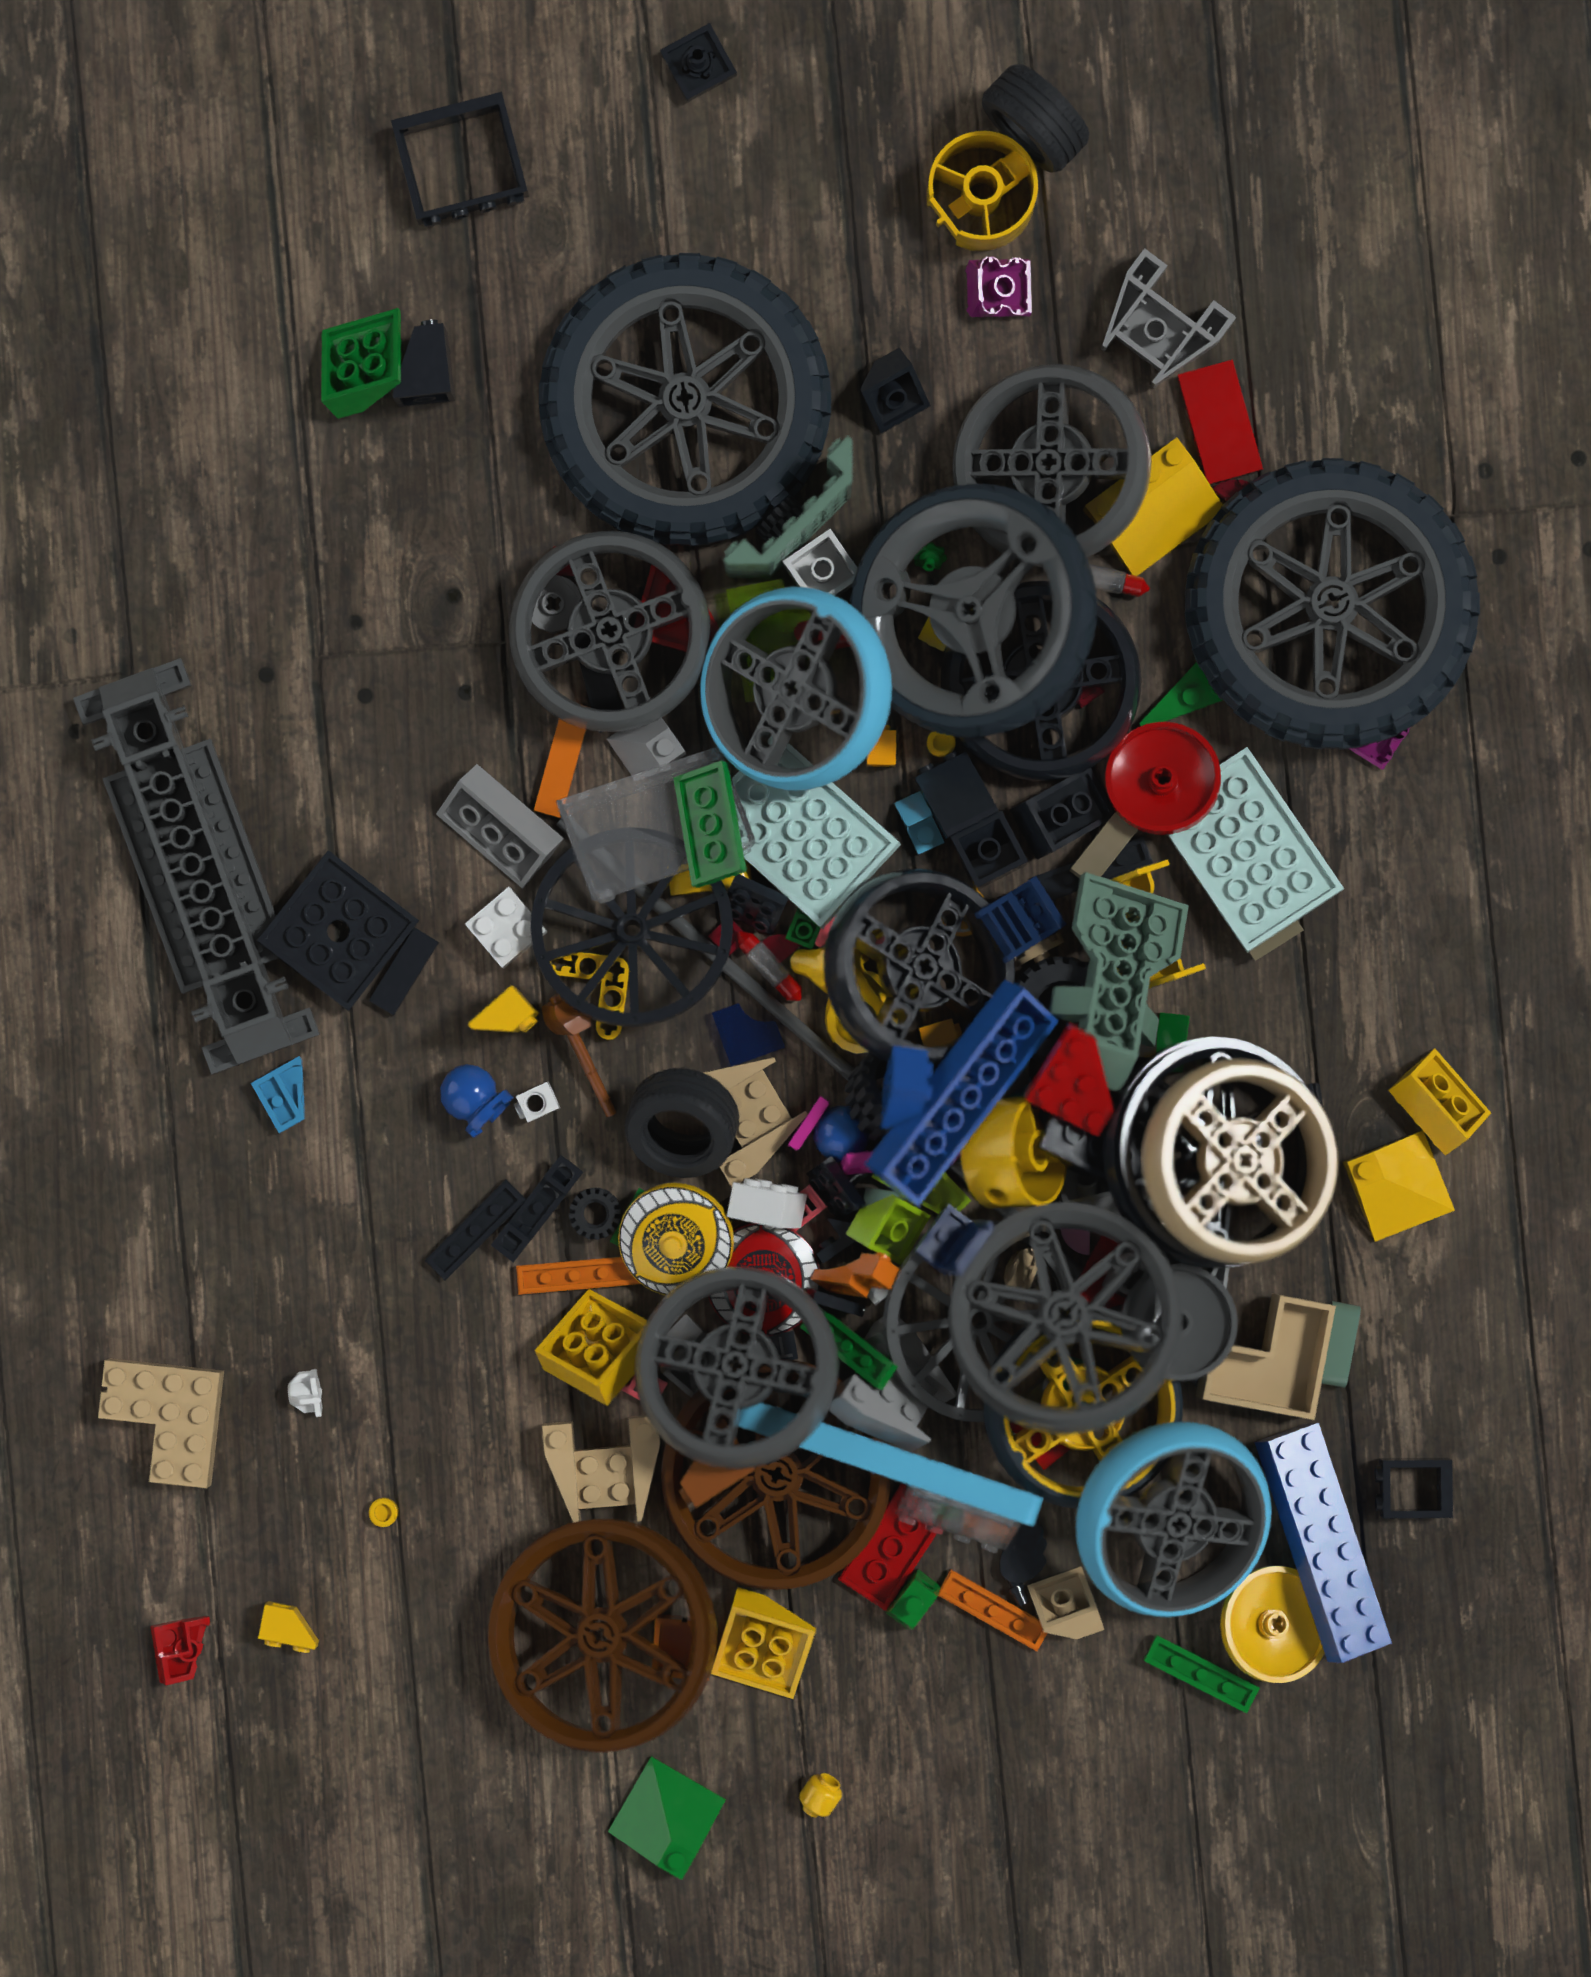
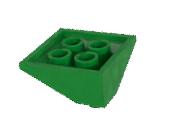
M399 308L322 330L321 402L337 419L365 411L401 383V310Z
M651 1756L608 1832L656 1866L682 1880L726 1799Z

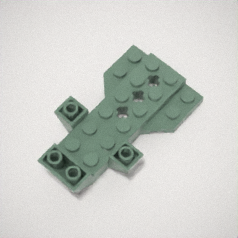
M1085 872L1080 876L1072 930L1090 957L1085 987H1054L1049 1013L1053 1017L1072 1023L1079 1021L1078 1028L1094 1035L1108 1090L1119 1093L1138 1057L1139 1045L1155 1046L1159 1019L1146 1004L1150 977L1180 959L1189 905Z

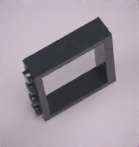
M502 92L391 120L415 216L419 225L424 224L425 227L436 226L441 223L442 219L450 217L453 220L463 219L469 216V212L480 210V213H486L497 209L496 205L507 203L509 206L523 203L524 198L529 197ZM498 111L518 188L424 212L405 135Z

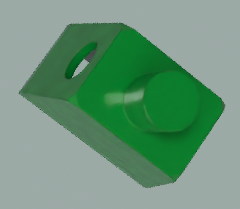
M917 1569L885 1613L907 1630H911L934 1603L941 1586Z

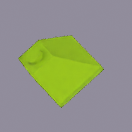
M892 1194L861 1208L846 1235L876 1252L889 1256L892 1261L901 1265L909 1255L931 1215Z

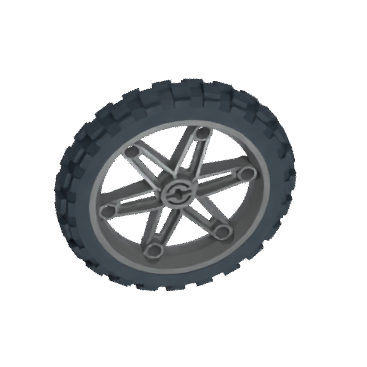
M700 253L658 255L641 259L642 261L617 269L608 274L605 279L595 286L592 285L577 299V303L565 314L555 330L556 333L550 346L547 348L539 383L540 423L544 440L552 462L570 491L589 511L600 520L615 527V529L621 532L637 534L659 544L669 546L687 545L690 547L730 540L746 534L748 531L761 525L767 516L788 497H795L815 469L828 434L831 416V386L826 358L819 338L810 322L799 309V306L785 291L780 290L770 279L757 271L743 267L735 261L718 256L717 258L700 255ZM682 308L701 309L719 314L740 325L747 333L696 367ZM668 309L677 310L679 313V317L673 322L663 318L664 312ZM659 312L664 373L604 356L611 344L627 328L637 321ZM678 332L688 373H678L675 375L673 373L670 333ZM749 339H755L760 344L759 348L754 352H749L744 348V343ZM763 352L766 353L772 365L778 385L779 405L776 420L720 394ZM737 354L740 360L709 388L702 377ZM603 363L610 364L613 368L612 372L608 376L599 375L597 373L599 365ZM622 372L663 384L658 397L620 380ZM594 379L650 405L607 448L604 447L598 435L593 418L592 392ZM685 386L688 398H693L689 400V413L685 412L683 403L678 401L682 399L681 387ZM696 391L699 393V395H700V397H701V401H700V403H699V406H698V395H697ZM671 395H672V402H673L674 409H673L672 406L670 405V397H671ZM712 403L751 420L749 427L708 416ZM661 411L662 415L669 422L634 446L630 440ZM768 423L772 425L774 432L767 437L760 435L758 428L761 424ZM697 425L700 467L692 468L682 427ZM706 427L766 443L761 454L745 471L730 481L711 488ZM674 432L689 492L669 491L651 486L633 477L623 467ZM615 448H623L627 454L623 460L615 461L611 458V452ZM696 478H703L707 481V487L702 491H696L691 487L692 481Z
M1322 458V460L1307 462L1303 460L1287 464L1283 468L1261 475L1252 480L1250 484L1239 492H1236L1222 505L1200 537L1192 556L1185 588V620L1192 651L1199 668L1202 669L1209 681L1208 684L1221 700L1223 699L1241 719L1249 725L1252 724L1261 729L1265 734L1283 742L1288 741L1299 744L1301 747L1315 749L1339 748L1341 750L1359 748L1375 742L1379 743L1414 726L1429 715L1443 701L1462 674L1473 650L1477 635L1478 617L1480 615V593H1478L1477 573L1473 558L1469 555L1464 543V537L1455 522L1452 523L1445 514L1444 508L1430 494L1426 495L1415 486L1414 482L1402 475L1388 472L1375 464L1364 461H1346L1344 458ZM1326 513L1317 571L1263 542L1271 533L1291 521L1305 516ZM1334 513L1341 514L1345 519V523L1342 525L1334 524L1331 521L1330 515ZM1351 516L1367 520L1385 530L1402 545L1407 554L1351 575ZM1332 536H1340L1341 578L1327 577ZM1255 550H1263L1267 554V560L1257 561L1253 557V552ZM1405 561L1413 562L1417 568L1416 572H1406L1403 569L1402 563ZM1277 562L1314 583L1309 588L1307 594L1274 570L1273 566ZM1248 563L1296 602L1243 631L1239 615V587L1244 568ZM1388 572H1393L1394 579L1366 595L1358 597L1353 587L1354 585ZM1420 576L1424 591L1425 615L1422 631L1416 644L1368 605ZM1321 593H1323L1322 596L1320 597L1319 601H1318V600H1317L1318 596H1319ZM1328 598H1330L1332 602L1339 601L1335 609L1332 605L1328 607L1325 606L1328 601ZM1346 606V611L1343 614H1341L1344 607ZM1305 609L1310 619L1309 622L1271 636L1268 629ZM1357 613L1391 639L1389 644L1383 643L1350 624ZM1323 629L1329 631L1337 630L1331 671H1323ZM1313 633V692L1297 688L1280 679L1259 660L1256 653ZM1250 634L1258 635L1262 641L1261 645L1251 646L1247 642V636ZM1347 636L1401 666L1390 677L1375 686L1354 693L1338 695ZM1401 645L1408 647L1411 651V656L1408 658L1400 657L1397 653V647ZM1322 682L1331 684L1333 693L1330 695L1321 693L1319 684Z

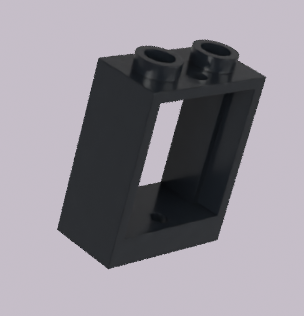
M1379 1458V1465H1375L1374 1468L1375 1482H1379L1380 1494H1375V1511H1380L1382 1518H1453L1452 1459ZM1437 1467V1509H1391L1390 1468Z

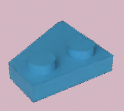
M300 1056L251 1083L278 1133H282L305 1120L303 1062Z

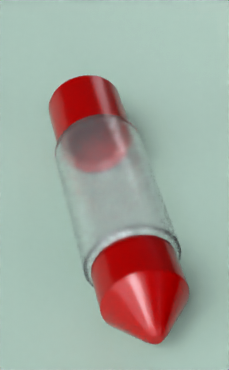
M1089 564L1096 589L1135 597L1142 596L1150 589L1143 577Z
M738 932V947L746 955L750 963L787 1001H800L802 987L790 975V971L753 933Z

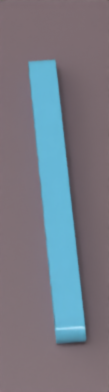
M761 1402L756 1406L742 1410L738 1426L770 1437L785 1428L798 1414ZM823 1422L799 1446L1031 1526L1035 1525L1043 1498L1038 1495Z

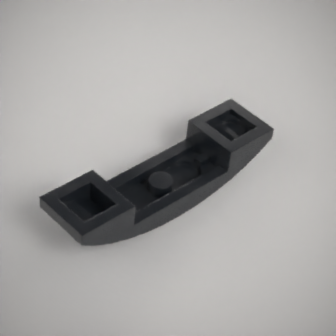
M580 635L575 641V646L579 649H586L591 643V638L588 635ZM580 663L591 708L600 710L622 709L613 674L597 673Z
M561 1154L491 1246L514 1263L584 1172Z

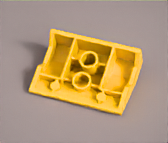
M1177 437L1151 456V475L1143 504L1129 527L1110 544L1114 553L1129 573L1134 576L1140 575L1207 525L1223 505L1195 460ZM1120 479L1084 506V513L1095 524L1110 511L1121 493L1125 479Z

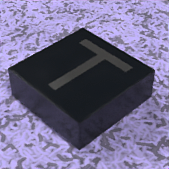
M794 1330L768 1336L778 1352L779 1359H798Z

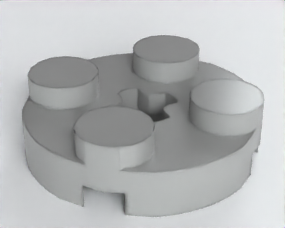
M555 575L537 600L532 623L537 628L548 633L567 630L570 614L576 604L582 599L577 586L570 579ZM549 597L553 599L559 597L561 599L559 610H548L546 608L549 604L547 601Z

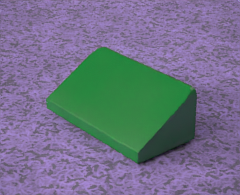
M1159 1013L1157 1052L1174 1044L1187 1041L1190 1016ZM1184 1064L1171 1072L1182 1073Z

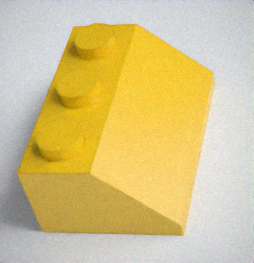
M510 986L468 1025L471 1029L522 1031L526 1033L538 1022L535 1017L540 1013L518 988Z
M1435 1048L1407 1071L1388 1090L1445 1156L1467 1141L1491 1114L1488 1108Z

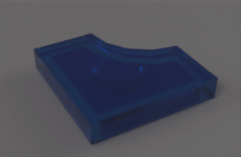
M739 1003L712 1013L731 1067L785 1048L776 1021L762 1022L754 1020L744 1013Z

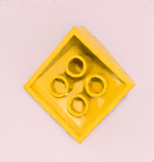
M1423 1130L1343 1161L1374 1242L1455 1211Z
M737 1587L711 1674L794 1699L816 1628L766 1595Z

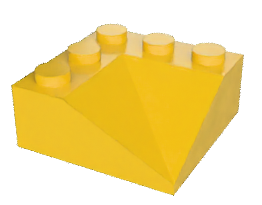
M588 1289L534 1351L544 1371L608 1406L635 1375L637 1347L647 1320Z

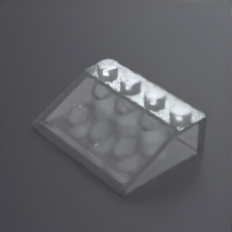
M907 1483L903 1484L894 1511L895 1514L900 1515L899 1521L914 1526L916 1521L927 1524L926 1530L941 1535L944 1530L954 1533L953 1539L970 1544L971 1539L981 1542L980 1548L997 1553L998 1548L1006 1550L1020 1525L1018 1521Z

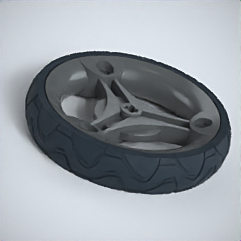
M965 484L939 489L921 496L894 514L882 526L878 534L874 536L864 552L862 561L859 563L850 597V605L870 623L884 647L891 672L892 695L890 706L900 715L916 723L918 726L955 737H982L1007 732L1032 721L1051 708L1066 693L1082 670L1093 642L1097 619V599L1093 574L1088 559L1070 528L1051 509L1035 498L1017 490L990 484ZM984 527L1007 534L1010 544L1009 549L986 569L972 566L960 568L948 574L938 585L932 586L913 584L910 581L906 571L909 563L921 549L945 533L960 528ZM1031 539H1035L1037 547L1033 552L1028 553L1026 550L1027 543ZM1017 556L1023 559L1006 580L1000 577V574ZM1036 565L1044 568L1050 582L1053 599L1052 622L1047 640L1040 654L1032 665L1013 681L1007 679L1004 672L1001 643L1008 636L1015 620L1016 605L1013 593L1024 576ZM892 585H895L896 594L893 598L888 599V590ZM911 590L932 594L930 607L908 603ZM971 605L976 607L974 610H977L974 616L969 614L971 611H968ZM905 608L929 616L932 628L940 641L950 649L967 655L977 682L967 694L947 691L931 684L921 677L908 663L899 647L894 629V619ZM981 653H989L994 672L993 677L986 678L980 656ZM998 686L1000 696L997 700L992 701L990 692L994 687Z

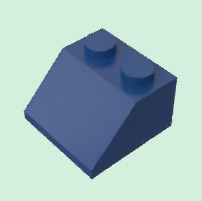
M893 1045L883 1082L881 1128L892 1127L921 1114L924 1103L930 1102L932 1085L927 1084V1082L931 1079L933 1064L928 1062V1050Z

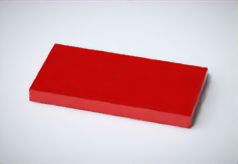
M1233 359L1178 374L1179 387L1202 469L1209 484L1212 485L1262 471V462Z
M901 1483L887 1503L883 1519L876 1533L862 1552L844 1568L838 1580L887 1611L949 1517V1514Z

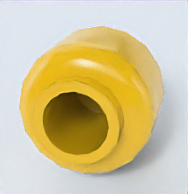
M827 1773L813 1775L799 1795L804 1812L815 1818L817 1816H829L842 1798L839 1781Z

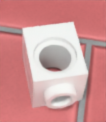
M549 1082L517 1095L518 1102L514 1104L520 1119L526 1118L527 1122L560 1109V1105ZM533 1095H539L544 1102L543 1108L538 1112H534L528 1107V1100Z

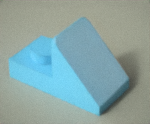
M920 791L894 803L918 855L944 843L932 817L933 814Z

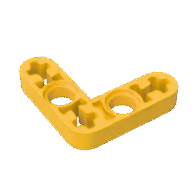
M583 952L572 954L578 956L575 963V974L570 973L572 967L562 966L561 971H557L552 961L550 963L558 976L590 980L607 956ZM572 955L563 957L564 960L573 962ZM585 958H591L596 963V970L590 975H586L580 970V963ZM618 958L615 962H620V967L625 968L624 974L618 975V983L624 982L623 988L606 986V980L613 981V973L607 972L601 980L598 1007L610 1011L620 1010V1012L624 1013L629 980V965L624 959ZM610 990L618 991L621 995V1001L615 1007H610L605 1002V994ZM596 1021V1031L602 1038L612 1040L620 1035L622 1026H617V1030L611 1031V1035H605L606 1031L601 1029L602 1022Z

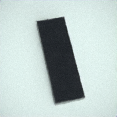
M414 927L369 1001L395 1015L440 942Z

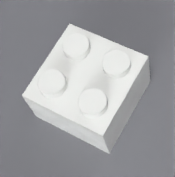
M831 529L783 561L784 568L797 587L818 589L836 597L853 586L857 571L856 565Z
M510 887L506 888L465 923L491 956L504 969L532 946L530 930L532 912ZM544 927L542 930L543 936L548 932Z
M744 1178V1183H733L727 1217L777 1228H801L807 1194L799 1193L796 1186L772 1184V1181L757 1178L755 1180Z

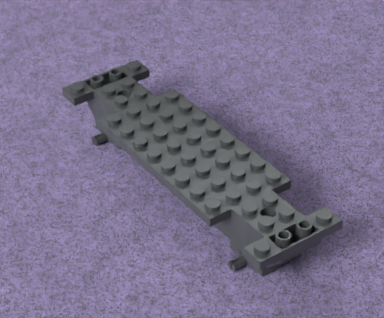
M179 658L101 686L96 690L74 697L73 700L84 726L104 718L106 719L108 734L92 739L93 746L98 751L112 745L117 750L121 763L125 767L124 771L105 777L103 781L180 991L184 994L204 986L207 994V1006L191 1011L192 1015L196 1016L193 1018L195 1022L212 1016L218 1024L222 1037L225 1038L201 1047L209 1070L213 1075L318 1036L320 1032L311 1008L283 1017L275 993L288 989V984L285 983L287 981L283 977L270 982L264 964L279 958L257 942L262 933L277 916L212 739L184 748L175 721L189 717L188 712H186L187 709L183 705L182 707L170 710L165 697L192 686L183 660ZM151 724L153 727L152 736L148 739H142L140 736L141 727ZM248 992L253 999L252 1005L247 1009L241 1008L238 1003L240 995Z

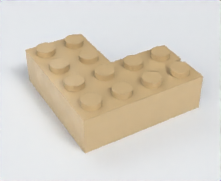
M1272 1293L1262 1349L1233 1345L1226 1359L1216 1369L1199 1377L1195 1396L1204 1400L1315 1420L1336 1306Z
M112 1358L107 1359L104 1362L102 1386L107 1387V1390L101 1392L98 1418L156 1424L149 1482L208 1488L212 1484L224 1371Z

